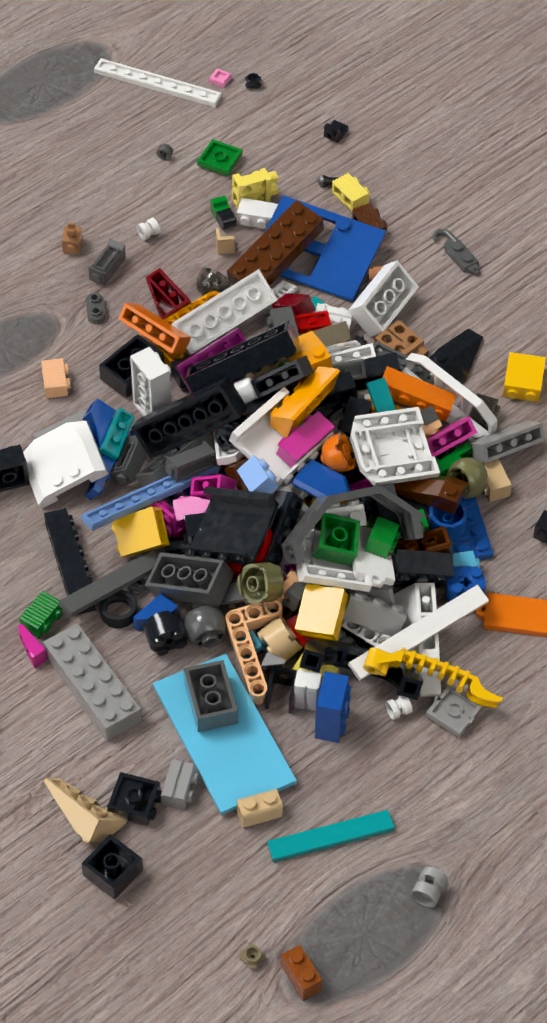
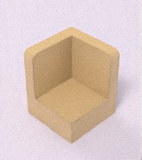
M216 228L217 254L235 253V237H220L219 228Z

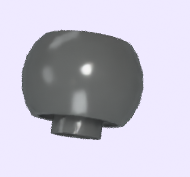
M206 605L195 608L188 613L184 621L187 638L192 644L199 647L209 648L217 645L227 632L226 617L215 606Z

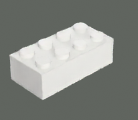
M398 260L382 267L348 311L369 337L378 335L387 329L419 286Z
M150 347L131 355L132 391L135 407L145 416L170 404L172 398L170 387L172 384L169 366L164 364L159 354Z

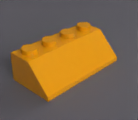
M319 366L313 374L305 377L303 384H297L293 390L294 393L284 398L280 408L276 407L271 412L269 425L282 436L288 438L291 435V431L297 425L299 426L333 390L340 370Z

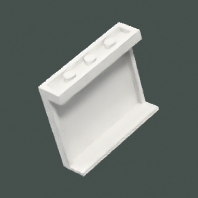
M285 387L232 432L229 439L248 459L253 455L260 460L263 458L270 466L268 469L276 475L277 479L275 481L279 487L283 483L287 485L294 478L293 474L299 473L309 460H315L320 454L319 451L322 449L324 442L334 435L331 432L290 468L276 454L279 448L278 443L284 436L269 425L271 412L276 407L280 408L284 398L289 395L290 391Z

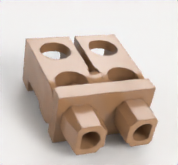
M400 320L374 339V343L378 341L407 356L415 353L428 357L429 351L424 347V340L421 337L419 338Z

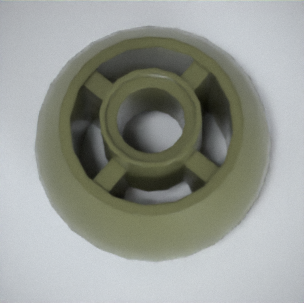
M461 458L455 461L448 469L447 476L469 483L463 499L475 498L482 494L487 487V470L480 461L474 458Z

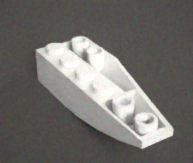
M414 583L394 594L396 604L405 609L407 617L401 631L437 609L435 583ZM434 635L410 651L414 650L421 655L426 654L427 657L433 659L436 657L440 661L439 635ZM424 667L422 672H420L423 677L420 696H440L441 680L437 679L439 672L434 671L432 676H428V668Z

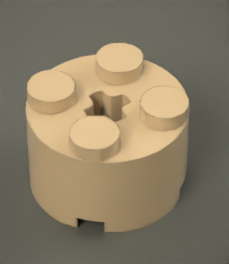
M281 615L257 633L260 639L269 645L266 647L268 652L285 659V661L304 648Z

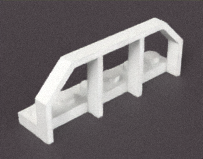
M411 353L405 359L406 367L402 370L403 373L420 379L410 370L415 364L421 365L434 375L435 386L443 388L444 383L460 395L459 408L453 404L446 422L443 421L445 424L449 425L460 418L467 417L468 415L464 412L468 409L469 402L487 422L488 431L470 418L478 433L466 440L472 442L495 433L497 430V418L483 400L428 357Z

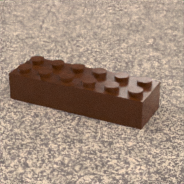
M296 200L227 270L228 282L234 285L259 269L270 286L324 230L323 218Z

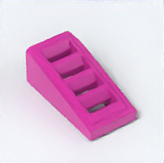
M23 624L18 625L19 637L32 665L36 668L47 659L45 648Z

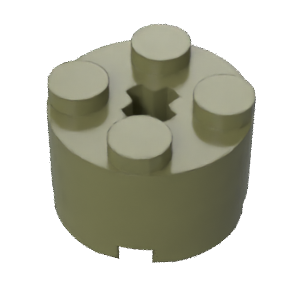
M273 563L248 564L242 568L244 570L238 575V591L241 596L248 600L246 602L250 604L273 602L284 593L282 570L280 566Z

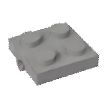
M448 686L440 696L437 695L435 697L434 703L426 712V717L457 737H460L468 726H471L472 722L475 721L483 706L472 703L467 698V695L462 692L457 693L456 688Z

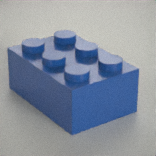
M324 672L316 704V739L339 743L340 735H345L346 718H349L352 685L348 684L349 676Z

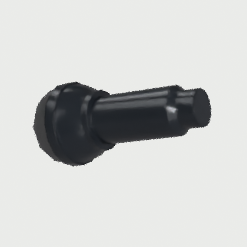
M321 175L318 178V184L325 187L332 184V181L339 177Z

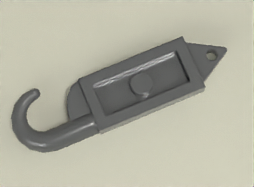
M437 229L434 231L432 239L435 242L437 241L436 236L439 234H443L448 238L444 243V251L464 273L468 272L478 276L479 261L461 240H458L448 229Z

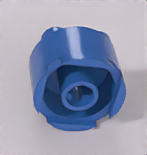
M471 566L453 567L454 576L446 582L445 599L447 602H450L476 585L485 593L486 580L480 568Z

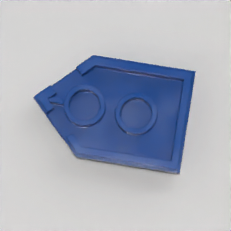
M311 459L292 482L293 486L315 498L350 491L346 476L314 459Z

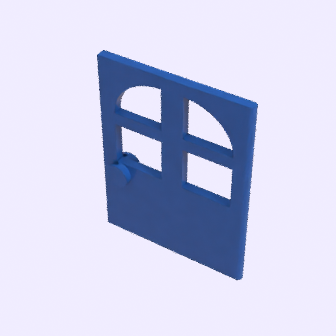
M282 196L265 231L296 199ZM299 201L323 218V220L336 225L327 244L314 240L304 250L320 256L310 277L289 270L291 264L280 276L353 302L384 239L386 231Z

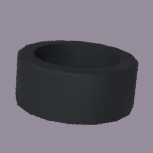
M120 590L100 601V617L106 625L113 628H124L133 623V617L137 614V601L130 592ZM115 602H123L130 606V611L121 616H114L107 612V607Z

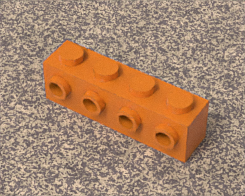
M125 303L118 317L127 327L138 331L141 336L149 338L154 344L163 347L172 355L184 354L191 340L190 336L138 303Z
M386 367L382 378L385 377L393 401L411 408L419 407L420 411L433 406L438 418L446 422L457 394L391 367Z

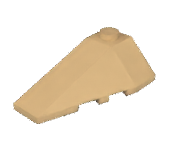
M45 778L44 783L75 832L82 837L84 842L89 844L103 842L109 834L113 835L126 824L127 820L120 814L108 812L107 807L104 809L98 806L96 799L80 795L79 789L62 779Z

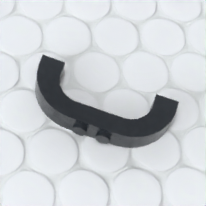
M326 639L311 640L305 645L299 668L319 673L322 665H334L351 670L348 666L349 662L369 651V649ZM402 662L398 668L389 667L386 676L370 674L392 683L397 688L398 695L418 700L423 677L420 673L416 672L414 667L410 670L405 669L406 663Z

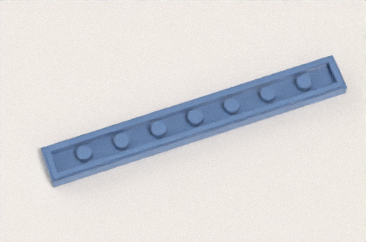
M215 465L178 482L171 476L164 477L82 514L81 521L91 531L96 530L190 487L193 477L219 474V468Z

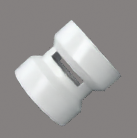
M150 218L146 223H140L136 226L140 238L144 241L149 239L151 235L155 236L160 233L159 224L154 218Z
M398 696L396 700L390 699L385 702L386 710L392 720L400 718L402 714L408 715L413 712L408 697Z

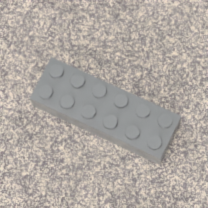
M78 623L43 641L47 659L106 741L142 722L140 707Z

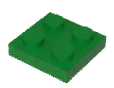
M212 139L197 160V166L228 176L243 155V149Z

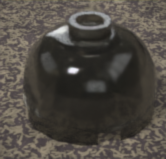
M203 268L198 274L196 288L201 297L212 291L221 293L232 286L231 280L218 271L215 274L210 272L212 269Z

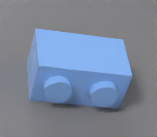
M253 455L237 470L249 491L272 494L279 488L275 481L277 479L276 475L268 469L270 466L263 458L260 460Z

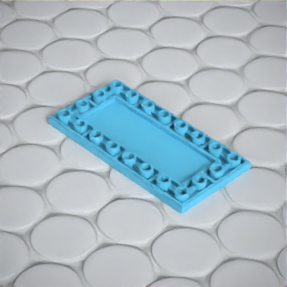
M226 654L201 664L224 660L238 709V724L198 732L184 683V671L153 683V688L193 764L196 765V769L220 815L236 810L237 800L242 799V797L246 798V796L274 790V788L279 792L297 784L296 778Z

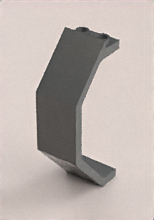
M381 485L318 497L281 545L285 565L304 562L301 548L302 541L330 505L335 502L365 496L371 497L397 514L403 541L424 538V525L420 518L427 516Z

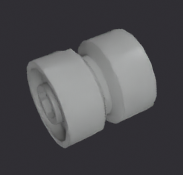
M425 867L419 876V881L416 882L411 891V897L424 907L434 908L441 897L440 893L444 891L448 883V877L434 867Z

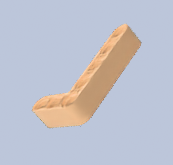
M278 599L273 602L251 604L229 611L226 615L227 630L248 694L253 703L258 705L265 703L267 684L249 631L265 627L280 615L283 617L282 604ZM272 609L278 610L275 613L269 612ZM258 615L257 618H251L250 616ZM234 620L239 621L237 624H232L231 622ZM238 638H245L244 641H237ZM244 655L251 656L249 659L242 658ZM251 672L257 673V675L253 677L249 676L248 674ZM256 690L263 691L261 694H255L254 692Z

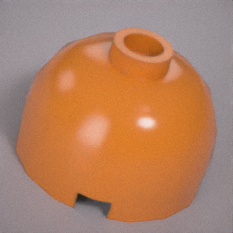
M337 433L324 442L322 454L320 455L323 465H327L328 468L341 473L350 471L356 466V459L351 457V453L354 452L353 448L344 434Z

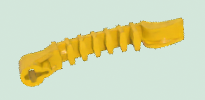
M404 647L400 651L388 653L378 648H370L363 665V669L368 673L386 676L389 667L398 668L404 662L406 663L405 669L410 670L413 664H416V672L418 673L422 672L425 667L428 668V676H432L434 671L439 672L437 675L439 680L444 679L445 675L450 676L447 681L449 686H452L456 679L459 680L456 688L457 693H461L465 685L468 684L466 695L472 703L489 708H497L503 697L487 691L481 685L479 678L470 674V671L461 670L459 666L454 667L449 665L448 662H441L436 657L433 659L427 657L426 654H418L414 650L412 652L408 651Z

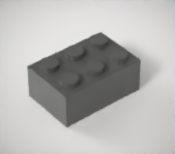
M224 660L184 668V683L198 732L238 724V709Z

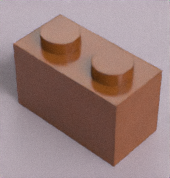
M301 945L281 954V967L302 1001L322 991V978Z

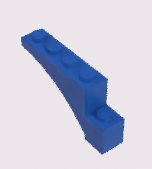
M97 398L88 407L82 420L87 421L100 450L116 410ZM100 452L108 475L94 482L90 481L85 497L92 500L95 496H100L105 489L103 485L110 479V471L115 467L118 459L113 460Z

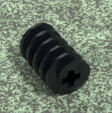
M244 414L216 430V442L222 451L227 452L229 448L235 447L229 441L230 436L238 426L250 417L249 415Z

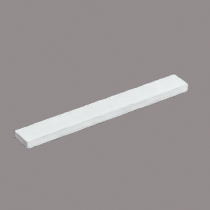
M100 59L94 68V73L214 108L222 97L221 92L105 59Z
M476 585L374 648L388 653L400 651L402 647L410 651L484 606L489 600L480 587ZM369 651L348 664L359 681L371 674L363 669Z

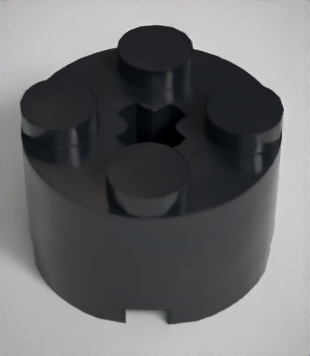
M169 610L156 613L148 618L149 622L147 625L143 624V630L150 649L153 652H157L158 656L166 655L169 650L181 649L187 645V631L181 614L178 611H175L176 614H170Z

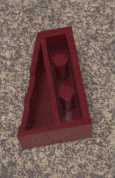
M161 268L145 277L161 319L164 320L191 304V300Z

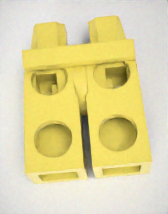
M263 168L260 171H255L245 176H240L239 174L232 175V200L237 209L241 198L270 202L271 196L278 194V188L275 183L279 182V177L276 171L267 172Z

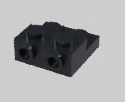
M120 772L109 800L107 811L127 816L128 821L148 826L150 820H155L157 813L155 808L156 802L161 803L162 790L160 782Z

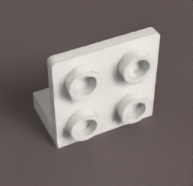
M359 499L347 500V504L340 505V502H335L325 512L359 520L360 526L367 525L364 501L360 502Z

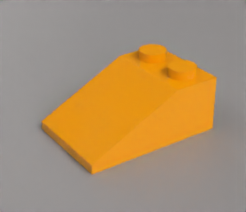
M313 331L298 336L299 345L296 354L289 358L284 357L285 361L289 363L307 355L313 371L319 366L333 368L330 354ZM302 378L297 382L303 384L305 378Z

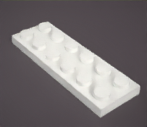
M258 269L171 323V325L191 337L186 348L187 354L191 355L277 301V298Z

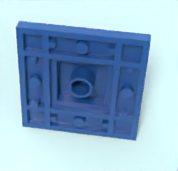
M476 497L472 499L462 498L455 515L428 506L430 530L445 526L452 544L453 553L473 550L475 558L478 557L479 560L493 558V550Z

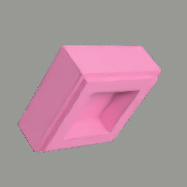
M216 69L209 78V83L224 88L232 78V74Z

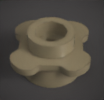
M255 944L249 945L244 952L240 953V960L245 961L250 969H256L257 964L266 959L265 953L261 952L260 948Z

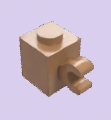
M68 223V226H64L62 238L63 253L81 254L83 242L82 227H76L75 223Z

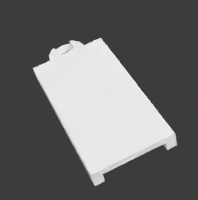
M360 526L358 555L352 562L354 578L364 580L368 586L379 588L384 584L393 586L395 575L391 553L384 559L372 552L365 551L372 528Z

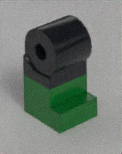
M226 196L210 199L211 213L220 228L223 230L236 226V218L228 205Z

